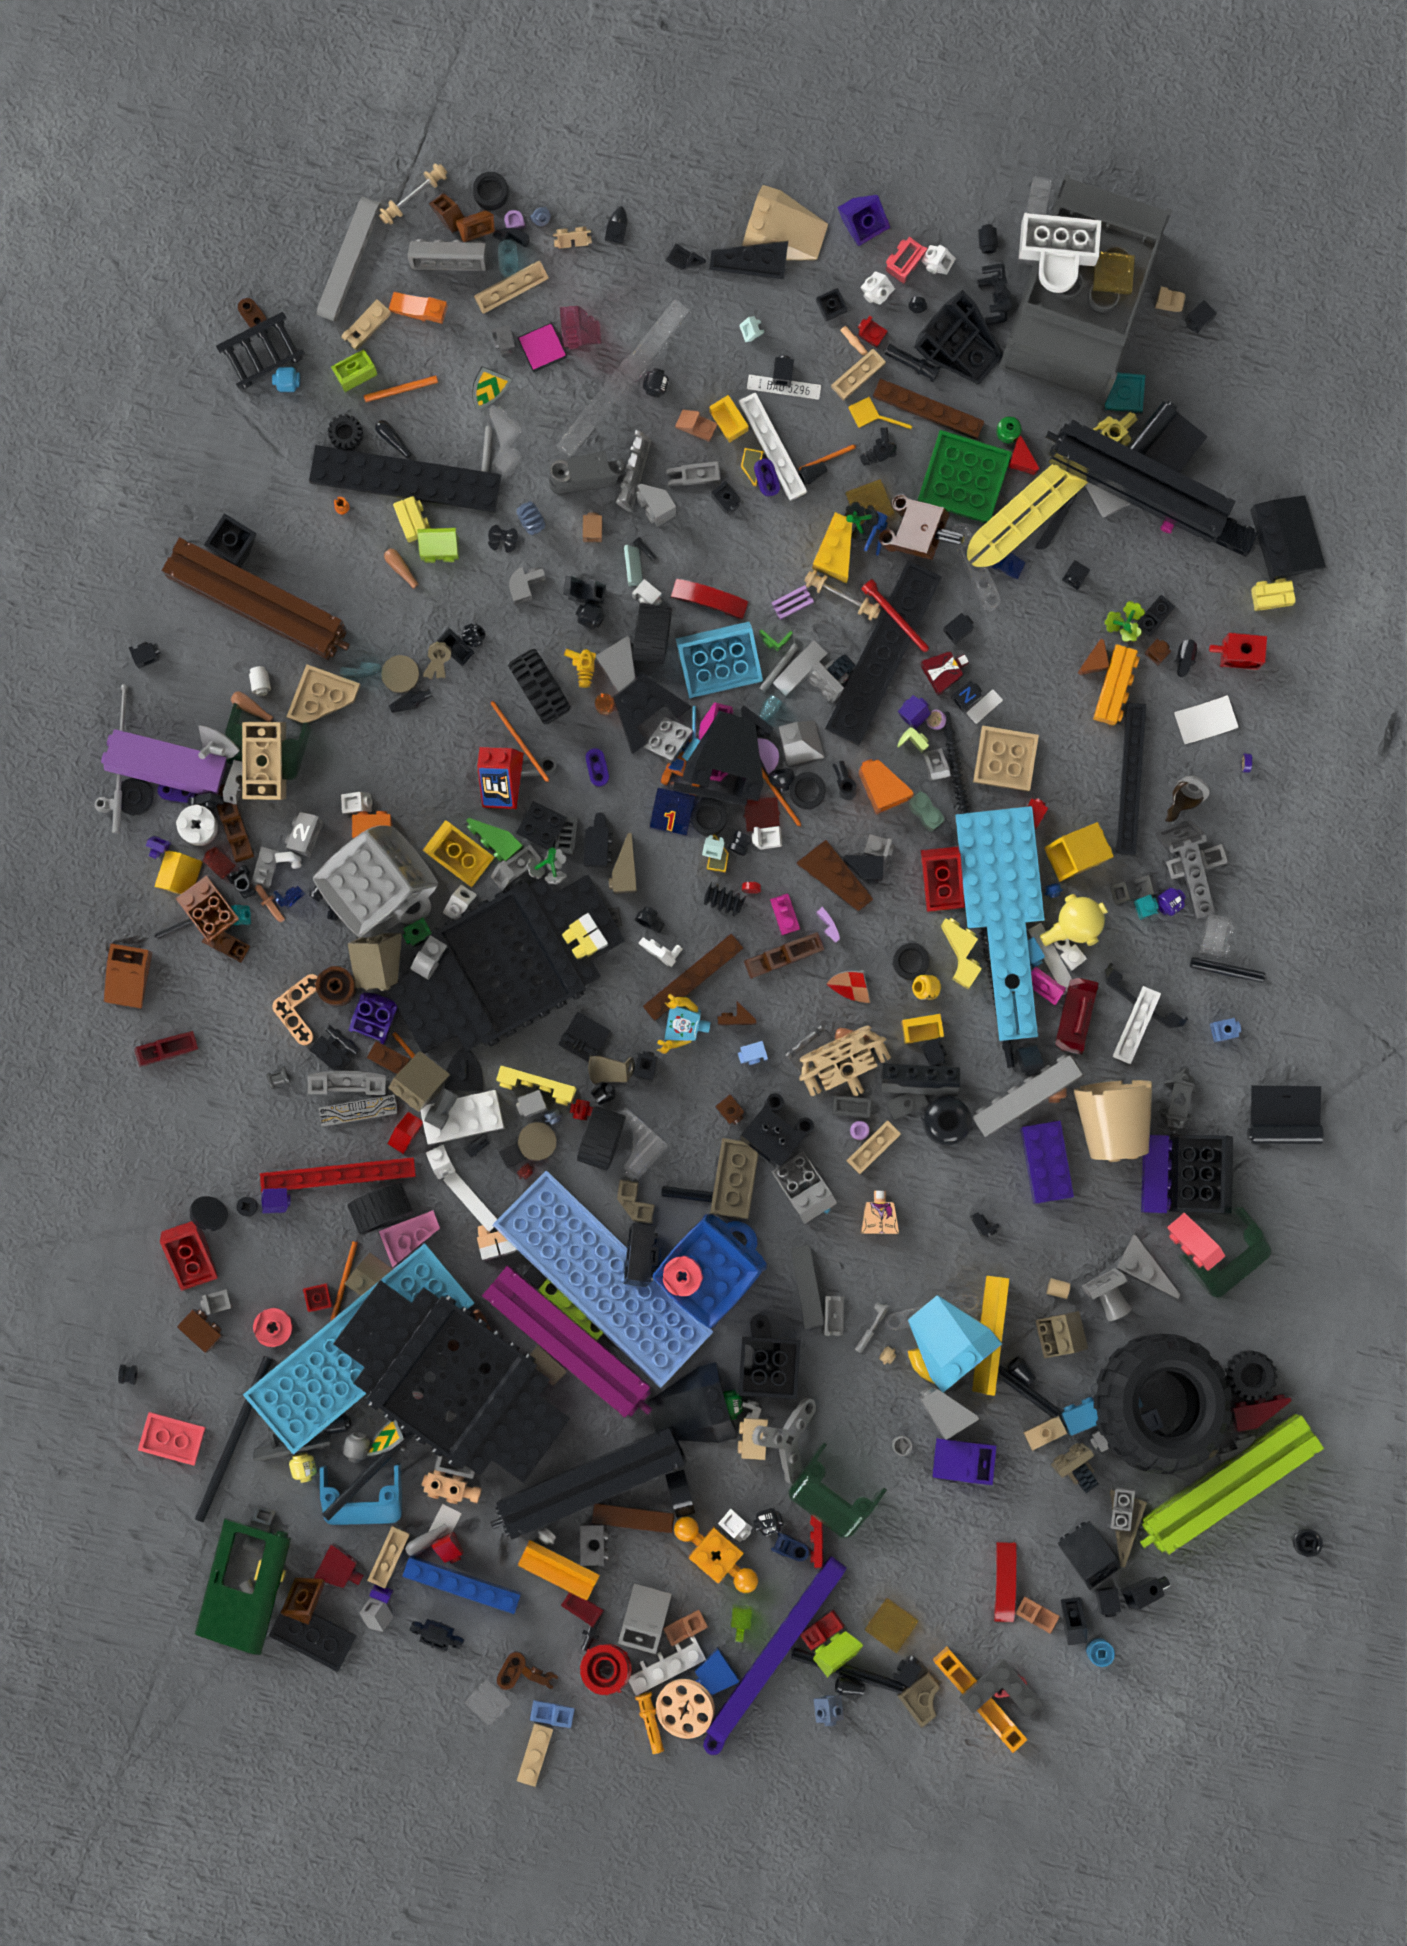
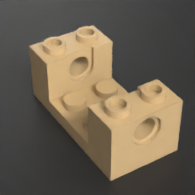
M242 722L243 799H286V779H282V742L286 741V722ZM261 755L267 758L265 766H260L257 762L258 757Z

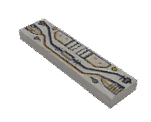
M395 1095L320 1107L319 1114L321 1127L394 1115L398 1114Z

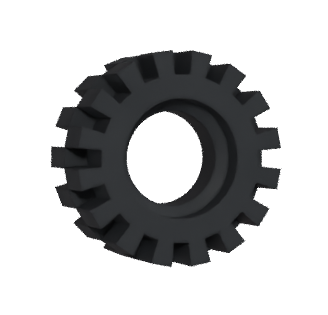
M340 414L338 418L334 417L333 422L330 421V427H328V436L332 444L336 448L349 450V448L355 449L356 445L359 446L360 440L362 441L363 430L358 419H355L352 415L350 417L348 414H345V416ZM343 426H349L353 430L352 436L348 439H342L338 435L339 429Z

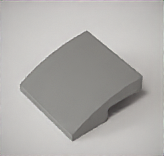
M1091 483L1085 485L1103 518L1131 504Z

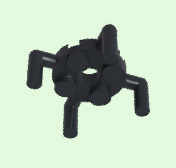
M1002 263L982 266V274L993 272L998 274L977 280L978 287L988 285L995 287V292L992 293L994 305H989L990 313L1000 312V315L986 317L985 322L987 325L1006 322L1008 319L1007 311L1012 308L1009 290L1004 285L1008 282L1005 276V266Z

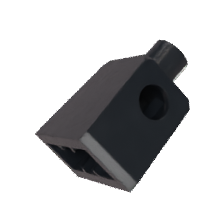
M1166 1576L1159 1579L1147 1577L1120 1591L1128 1608L1140 1610L1164 1597L1163 1590L1170 1587V1583Z

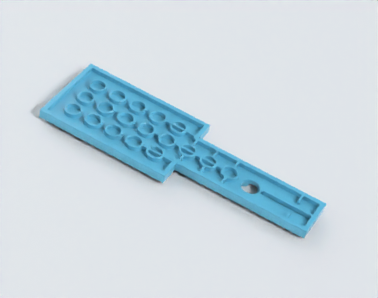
M1032 806L956 814L968 929L987 927L999 1041L1038 1037L1026 923L1044 921L1045 919ZM1010 974H1015L1020 979V984L1015 989H1009L1005 985V978Z

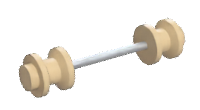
M434 164V170L430 173L425 171L423 174L427 181L398 205L390 200L388 202L389 207L386 210L383 208L379 210L381 213L379 215L380 219L385 224L389 223L392 225L395 216H403L399 209L429 183L436 188L438 186L437 181L447 179L445 168L441 164Z
M817 570L808 572L804 580L807 583L806 587L809 588L811 585L816 587L817 593H820L824 587L860 606L859 615L862 613L869 615L868 620L870 621L873 618L877 619L881 611L878 608L879 603L875 605L869 603L868 597L861 603L825 584L828 576H818Z

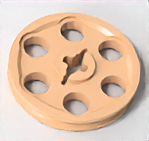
M678 1679L667 1684L660 1692L656 1701V1713L659 1722L670 1734L679 1738L690 1739L702 1735L709 1728L714 1719L715 1705L711 1694L703 1685L690 1679ZM680 1685L684 1686L687 1689V1693L680 1694L677 1687ZM702 1694L705 1702H698L695 1699V1695ZM664 1696H669L672 1699L671 1705L663 1702ZM689 1700V1703L687 1705L688 1711L685 1712V1714L683 1715V1706L686 1705V1703ZM705 1713L708 1716V1721H701L698 1714ZM666 1716H674L676 1722L674 1724L667 1722ZM685 1723L693 1726L692 1732H687L684 1729Z

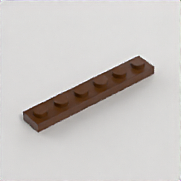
M881 378L873 394L875 399L976 440L984 424V420Z
M730 934L643 1005V1008L656 1021L670 1009L665 1004V1002H671V999L667 997L669 994H672L674 997L687 996L744 948Z

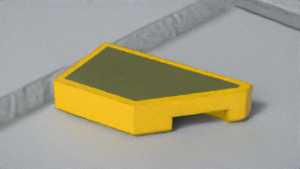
M745 448L741 469L747 475L752 485L756 487L757 478L754 472V465L758 460L762 459L763 451Z
M713 835L712 839L719 841L717 836ZM725 847L723 848L721 860L708 858L707 870L726 873L729 853Z

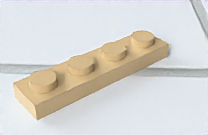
M537 261L474 295V298L484 314L549 278L541 261Z

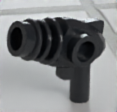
M888 427L880 428L881 438L876 440L873 450L870 448L869 451L863 452L860 455L864 466L870 465V463L873 464V461L877 463V460L882 462L887 458L897 455V445L889 442Z

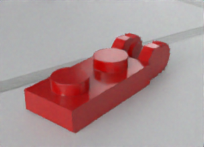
M814 1511L810 1515V1524L814 1527V1531L810 1532V1541L814 1543V1551H811V1563H814V1568H821L823 1566V1519L820 1512Z

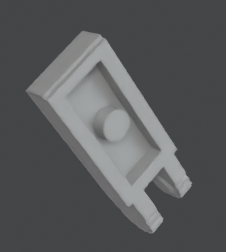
M718 461L681 465V467L666 470L667 475L682 473V479L668 481V486L671 487L721 482Z

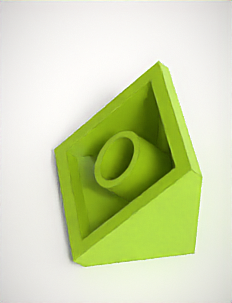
M364 349L331 366L344 392L378 375L373 362Z

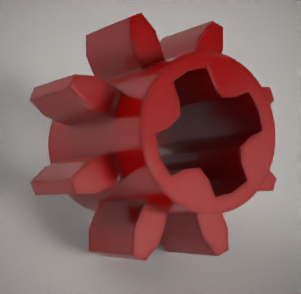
M576 1099L575 1104L571 1103L570 1113H574L573 1118L587 1121V1117L591 1115L593 1107H590V1101Z

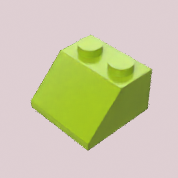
M456 528L417 529L421 560H424L426 563H434L436 560L454 562L455 559H459V537Z
M846 1631L842 1634L838 1632L830 1639V1644L827 1646L823 1644L815 1650L816 1655L813 1660L827 1678L856 1656L863 1647L860 1641Z

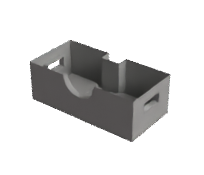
M234 760L223 790L224 802L237 805L242 788V762Z

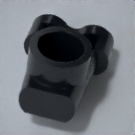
M243 865L227 875L230 884L235 885V888L244 899L256 893L247 865Z

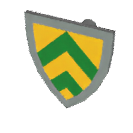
M389 1421L380 1429L370 1443L366 1457L382 1455L405 1439L398 1421ZM404 1445L399 1451L404 1452L406 1450V1445Z

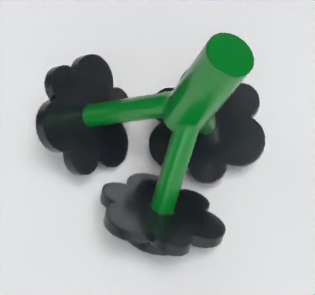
M853 502L851 506L848 505L846 507L847 512L845 513L847 522L856 524L855 531L852 532L851 537L856 539L857 542L868 540L872 532L871 527L878 524V513L872 505L865 509L864 506H860L859 502ZM863 520L866 521V523H863L862 525H860V522H861V521H863Z

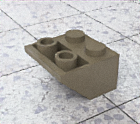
M1079 1311L1035 1320L1044 1358L1072 1354L1088 1349Z

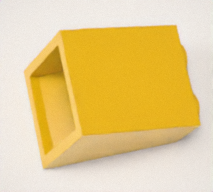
M1098 822L1062 836L1044 847L1059 882L1114 857Z

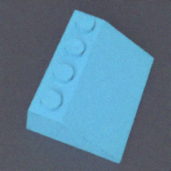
M750 622L676 638L689 698L763 681Z

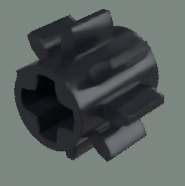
M477 623L464 626L465 631L462 633V640L470 647L482 645L481 640L485 639L484 629L478 626Z

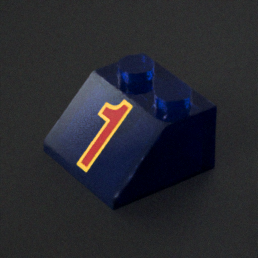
M658 788L650 828L687 836L695 796Z

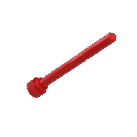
M873 579L869 580L861 590L866 595L873 596L923 652H927L929 650L928 645L880 594L876 582Z

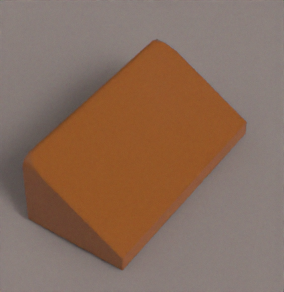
M482 211L456 220L463 242L495 232L494 214L488 211Z

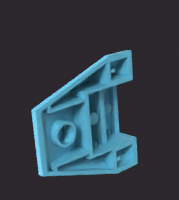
M939 1295L908 1319L929 1376L943 1393L1002 1345L990 1328Z

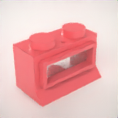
M908 237L906 241L903 239L897 247L899 251L895 255L891 254L886 261V264H888L886 271L903 284L906 282L909 273L915 270L918 261L924 257L928 249L911 237Z

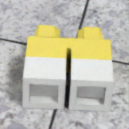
M589 913L569 925V929L562 934L567 944L575 939L579 942L580 945L572 949L577 959L586 955L589 957L596 951L608 946L607 941Z

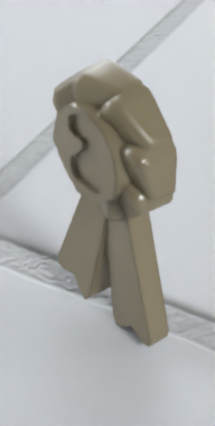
M435 642L429 646L428 657L431 659V662L423 673V677H428L429 679L433 678L435 671L437 679L440 677L445 678L444 662L448 661L451 657V648L446 643Z

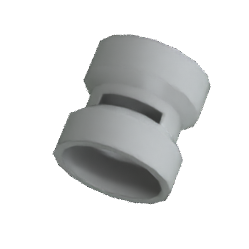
M899 1435L893 1439L892 1448L896 1454L905 1456L911 1452L912 1442L908 1437Z

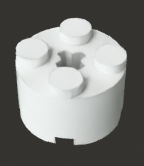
M200 805L185 808L176 821L180 836L191 845H208L216 838L218 833L217 818L211 811ZM197 822L201 826L200 829L195 828Z

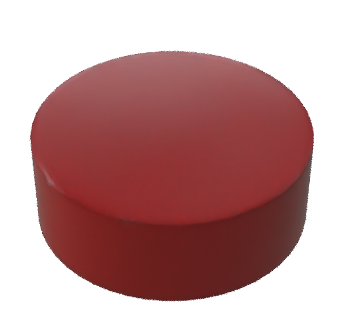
M744 882L742 884V892L760 893L761 884L757 882Z

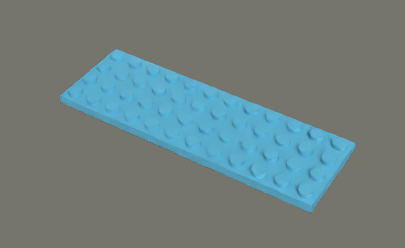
M425 1243L381 1279V1281L410 1302H413L422 1288L425 1287L438 1298L441 1295L444 1297L449 1295L457 1301L455 1305L460 1309L463 1306L468 1309L475 1303ZM377 1283L243 1394L292 1454H295L366 1394L353 1384L364 1369V1366L333 1345V1343Z

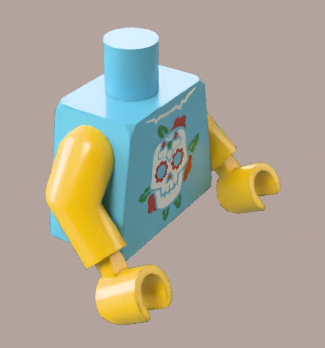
M672 994L667 996L671 999V1002H665L670 1008L664 1038L667 1041H657V1044L663 1045L657 1051L663 1054L667 1053L670 1049L684 1046L696 1040L697 1031L709 1033L711 1022L700 1020L701 1010L687 997H674Z

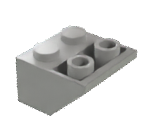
M644 484L637 485L636 499L641 507L645 506L646 516L651 524L654 522L656 527L676 516V506L666 490Z

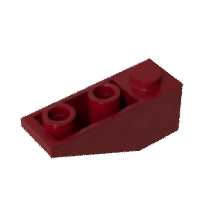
M1279 1394L1274 1395L1272 1400L1259 1398V1400H1254V1403L1247 1404L1246 1401L1235 1403V1407H1230L1235 1431L1240 1432L1260 1427L1292 1401L1291 1397Z

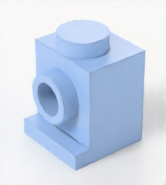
M763 1041L740 1047L741 1052L738 1053L741 1064L749 1062V1065L757 1064L761 1058L764 1061L768 1060Z

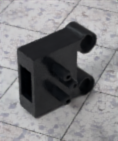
M773 1093L768 1096L762 1110L741 1134L739 1139L779 1169L800 1141L810 1135L814 1129V1123L810 1118L804 1117L796 1123L795 1129L775 1114L782 1108L784 1100L780 1094ZM769 1100H777L779 1106L776 1108L772 1107ZM800 1124H807L809 1127V1131H802L800 1129Z

